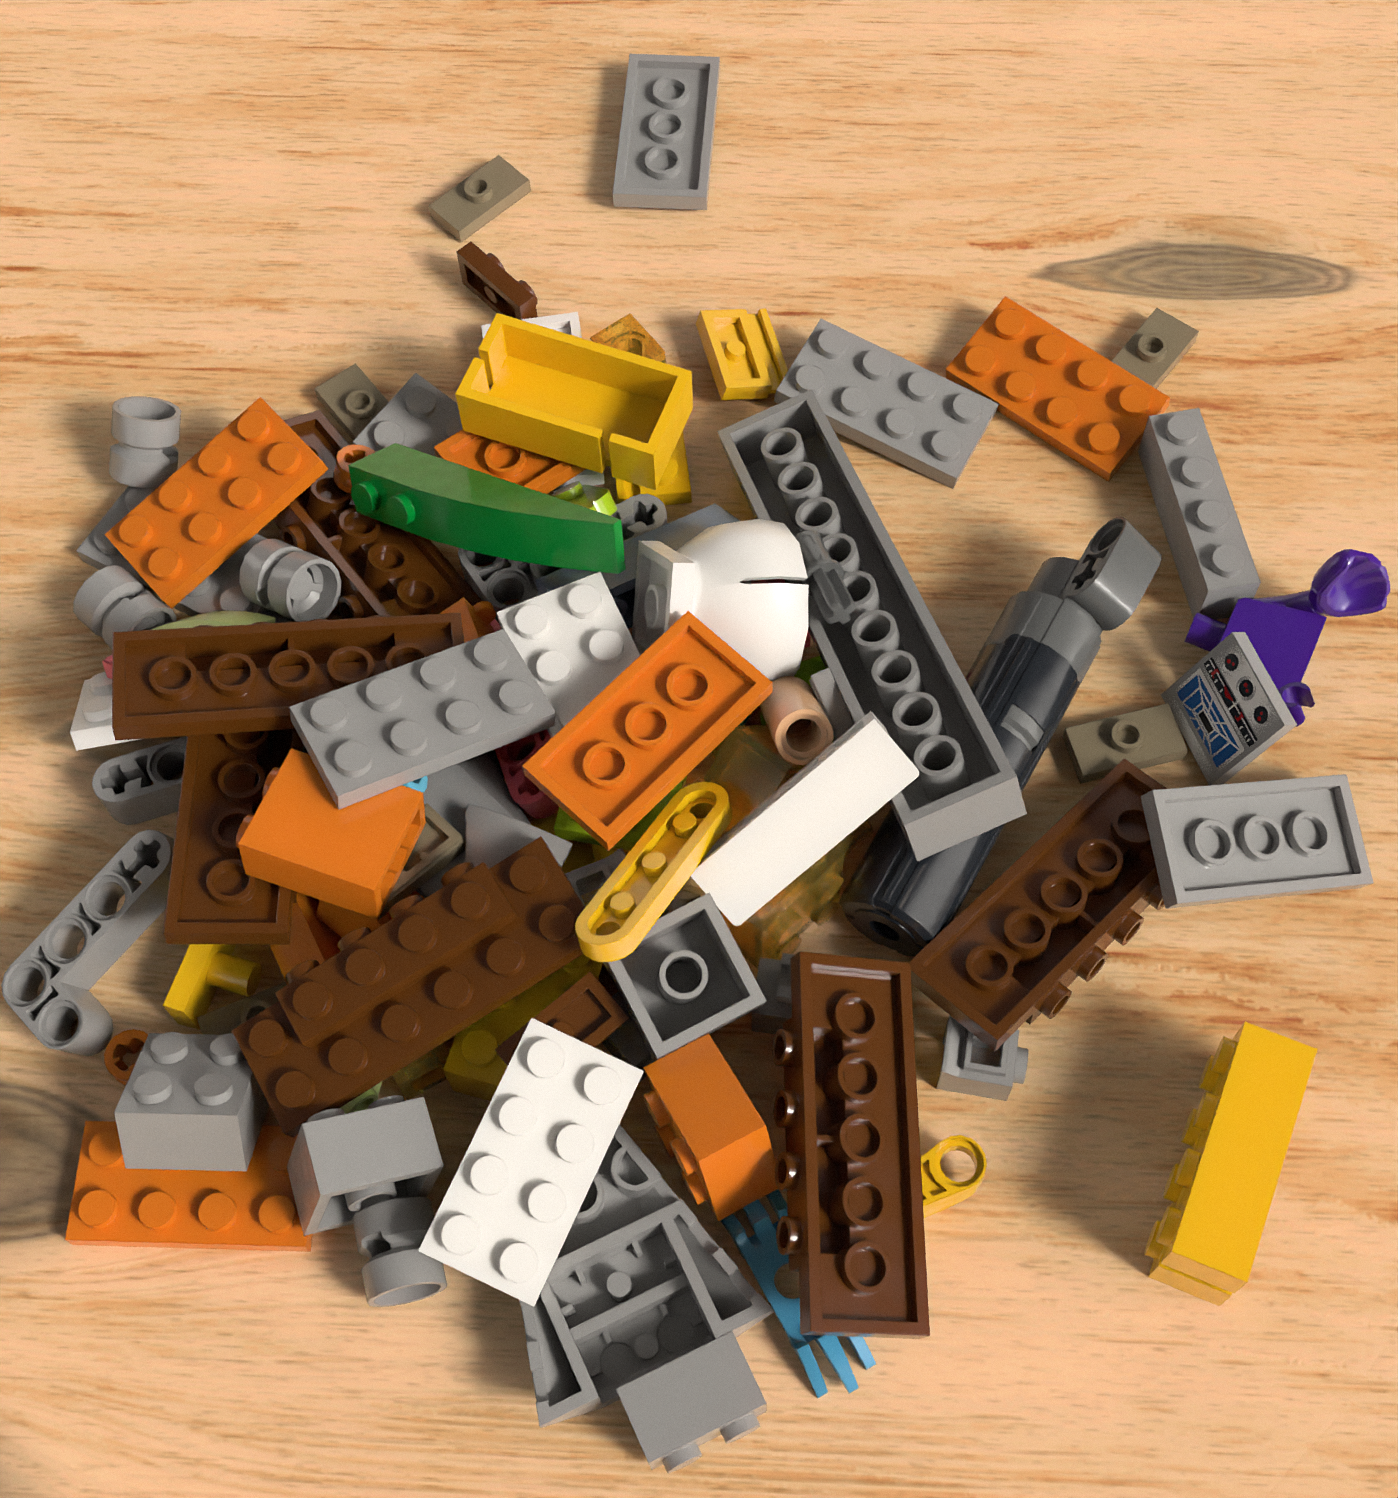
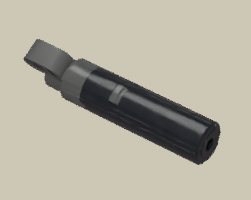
M1116 517L1103 525L1090 540L1080 560L1067 557H1052L1042 563L1028 590L1019 592L1010 598L965 677L1017 775L1021 793L1100 649V635L1102 631H1110L1119 627L1133 614L1160 565L1161 554L1124 517ZM891 807L840 897L839 904L842 906L847 920L859 932L877 944H883L900 954L915 957L954 920L1005 824L917 861Z

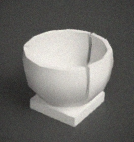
M763 519L708 527L677 551L660 541H639L632 638L640 655L689 611L770 681L784 676L794 677L800 668L808 631L809 585L790 583L751 584V580L787 579L805 581L808 577L799 542L784 523Z

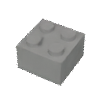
M710 892L660 917L637 948L628 956L617 961L603 962L654 1062L696 1039L745 1016L767 1002Z
M178 1032L149 1033L114 1111L125 1168L247 1172L269 1108V1103L233 1033L224 1035L181 1034Z
M394 1095L376 1100L368 1106V1109L345 1114L343 1109H329L316 1113L307 1120V1123H302L287 1164V1171L303 1235L306 1236L353 1224L352 1218L355 1213L376 1203L404 1197L427 1198L444 1165L424 1097L404 1101L403 1096Z

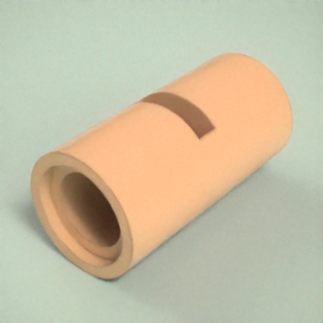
M793 676L780 677L772 681L773 692L760 704V709L781 756L793 764L807 765L833 743V728L807 682Z

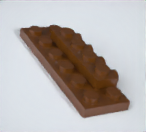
M320 410L284 420L316 453L329 470L271 521L281 530V540L283 542L332 562L338 569L341 578V593L337 605L341 619L366 618L374 615L391 617L440 614L463 597L472 606L482 601L431 540L357 513L351 494L340 489L333 478L338 451L349 444Z
M461 613L391 617L374 615L356 619H313L310 621L285 623L256 622L249 625L231 626L199 625L193 628L113 632L112 729L115 741L295 729L291 722L290 706L463 644L464 636Z
M296 729L187 736L163 930L166 944L290 945L293 903H296L297 892L245 874L240 850L236 847V836L243 819L248 814L254 815L262 802L263 787L270 771L274 767L280 768L291 748L309 754Z
M1124 758L908 962L911 965V984L994 1052L1025 1021L1030 1025L1041 1013L1049 1019L1055 1017L1068 1002L1072 991L1067 987L1078 976L1086 982L1090 981L1101 970L1108 958V954L1104 950L1114 940L1122 946L1126 945L1142 926L1144 918L1140 914L1149 905L1157 910L1165 906L1141 796L1152 790L1167 788Z
M541 836L491 868L484 862L476 867L471 862H465L451 868L441 878V883L444 887L425 899L421 895H412L400 900L389 911L392 920L372 932L370 928L362 927L346 934L337 944L340 952L322 964H319L317 960H309L292 968L285 976L288 985L275 992L279 1001L232 1030L285 1135L295 1137L298 1135L302 1123H307V1120L314 1114L329 1109L341 1108L584 954L575 931V923L578 916L585 909V906L548 844Z
M799 951L790 958L792 1017L783 1023V1029H778L775 1033L772 1044V1057L776 1066L784 1067V1090H779L775 1097L773 1115L776 1126L785 1128L786 1152H781L778 1155L775 1165L777 1188L787 1191V1216H782L778 1222L776 1242L779 1253L781 1255H788L789 1271L799 1272L800 1334L903 1339L925 1338L930 1336L911 965L907 962Z

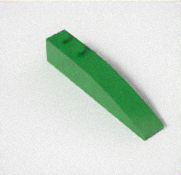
M397 443L348 465L352 483L351 496L357 513L407 532L464 550L514 561L619 574L626 570L621 519Z

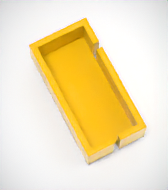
M496 313L478 348L480 359L473 358L455 393L463 431L598 473H603L605 467L610 466L612 477L656 490L693 409L692 371Z
M1246 1021L1233 1039L1223 1036L1215 1056H1209L1201 1075L1199 1088L1206 1092L1200 1101L1198 1109H1192L1182 1134L1181 1142L1189 1145L1190 1148L1186 1149L1180 1165L1174 1164L1164 1189L1163 1198L1172 1201V1204L1167 1207L1162 1221L1156 1220L1147 1241L1144 1255L1154 1258L1148 1275L1149 1278L1217 1306L1222 1305L1232 1296V1293L1235 1294L1248 1282L1318 1050L1317 1048Z

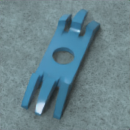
M779 1189L767 1194L766 1197L778 1219L780 1220L782 1216H787V1203ZM758 1199L743 1208L755 1232L751 1237H747L745 1229L734 1214L720 1220L733 1239L741 1256L746 1260L786 1332L788 1340L799 1358L817 1398L827 1394L828 1390L809 1344H807L812 1340L816 1341L848 1393L850 1394L859 1388L837 1336L801 1335L800 1298H786L775 1287L774 1278L776 1272L780 1267L789 1263L788 1255H781L777 1248L776 1232L779 1221L772 1224L769 1214ZM846 1336L866 1370L876 1365L863 1337Z

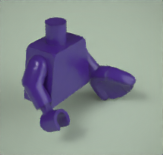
M1353 549L1341 550L1330 557L1318 569L1313 577L1310 590L1254 599L1239 598L1227 624L1196 613L1184 642L1210 652L1232 632H1245L1297 723L1295 727H1298L1305 720L1301 706L1311 708L1315 705L1310 688L1301 681L1327 619L1325 616H1358L1383 610L1386 607L1387 596L1390 593V581L1386 567L1382 566L1381 561L1372 553Z

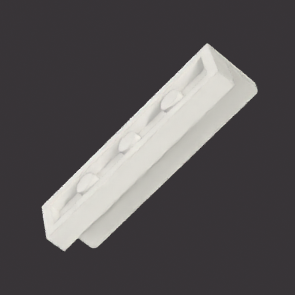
M870 711L720 837L692 873L691 877L706 894L710 892L717 907L733 925L739 926L919 776V771L889 736L883 724Z

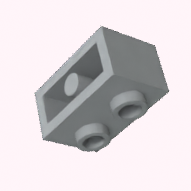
M733 1331L616 1388L651 1470L664 1465L667 1473L677 1471L702 1457L698 1446L720 1435L723 1436L725 1443L728 1444L758 1429L760 1423L757 1416L765 1413L767 1406Z

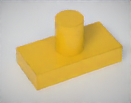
M190 944L162 1006L178 1024L199 1030L200 1026L197 1017L207 1013L217 988L248 997L253 995L261 979V964L233 956L232 953L236 944Z

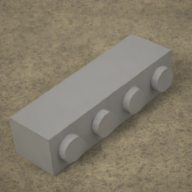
M1195 408L1149 416L1138 453L1193 619L1196 613L1215 620L1230 618L1238 599L1244 597L1253 599L1261 582L1200 409Z

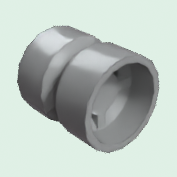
M146 396L125 397L114 402L112 406L111 433L119 441L118 444L110 446L109 473L114 480L131 487L158 488L177 471L179 452L174 444L178 443L180 438L181 410L178 406L169 401Z
M275 538L266 539L254 545L244 557L240 568L239 583L243 594L251 602L275 611L295 622L327 618L336 607L340 597L341 578L338 569L332 562Z
M118 565L107 566L96 571L80 587L73 602V612L76 617L93 633L102 637L112 650L113 632L152 630L176 621V615L169 606L154 593L147 591L138 579L125 568Z
M404 1197L376 1203L355 1213L352 1219L358 1252L369 1257V1261L361 1269L366 1300L369 1306L389 1307L407 1304L433 1296L447 1287L443 1263L418 1251L434 1219L432 1203L429 1198Z

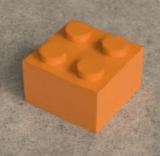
M709 1033L643 1067L651 1091L644 1094L643 1098L657 1124L654 1126L655 1132L670 1159L676 1157L683 1170L680 1172L683 1182L697 1206L707 1201L715 1217L720 1221L778 1189L775 1182L776 1160L766 1124Z

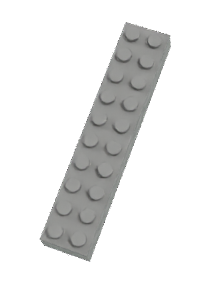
M812 389L717 431L733 473L755 519L784 523L794 537L803 531L812 530L818 532L824 541V546L830 557L838 561L843 567L845 573L843 582L856 606L855 610L849 614L851 620L845 624H841L840 621L833 624L827 623L813 596L808 595V631L826 669L829 668L854 725L871 711L887 729L889 736L919 771V776L889 801L916 860L920 861L1026 815L1027 812L1017 775ZM784 579L785 583L801 584L800 580Z

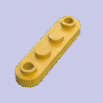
M698 782L687 785L680 789L660 812L578 916L575 923V931L581 950L586 957L597 962H612L628 956L637 948L729 826L732 820V810L728 793L722 786L712 782Z

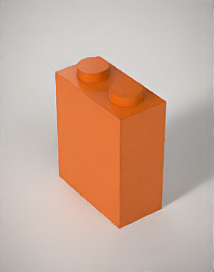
M291 748L280 768L274 767L268 774L263 787V800L254 815L248 814L238 829L236 847L240 850L245 874L378 920L426 824L423 792L401 785L338 810L310 755Z

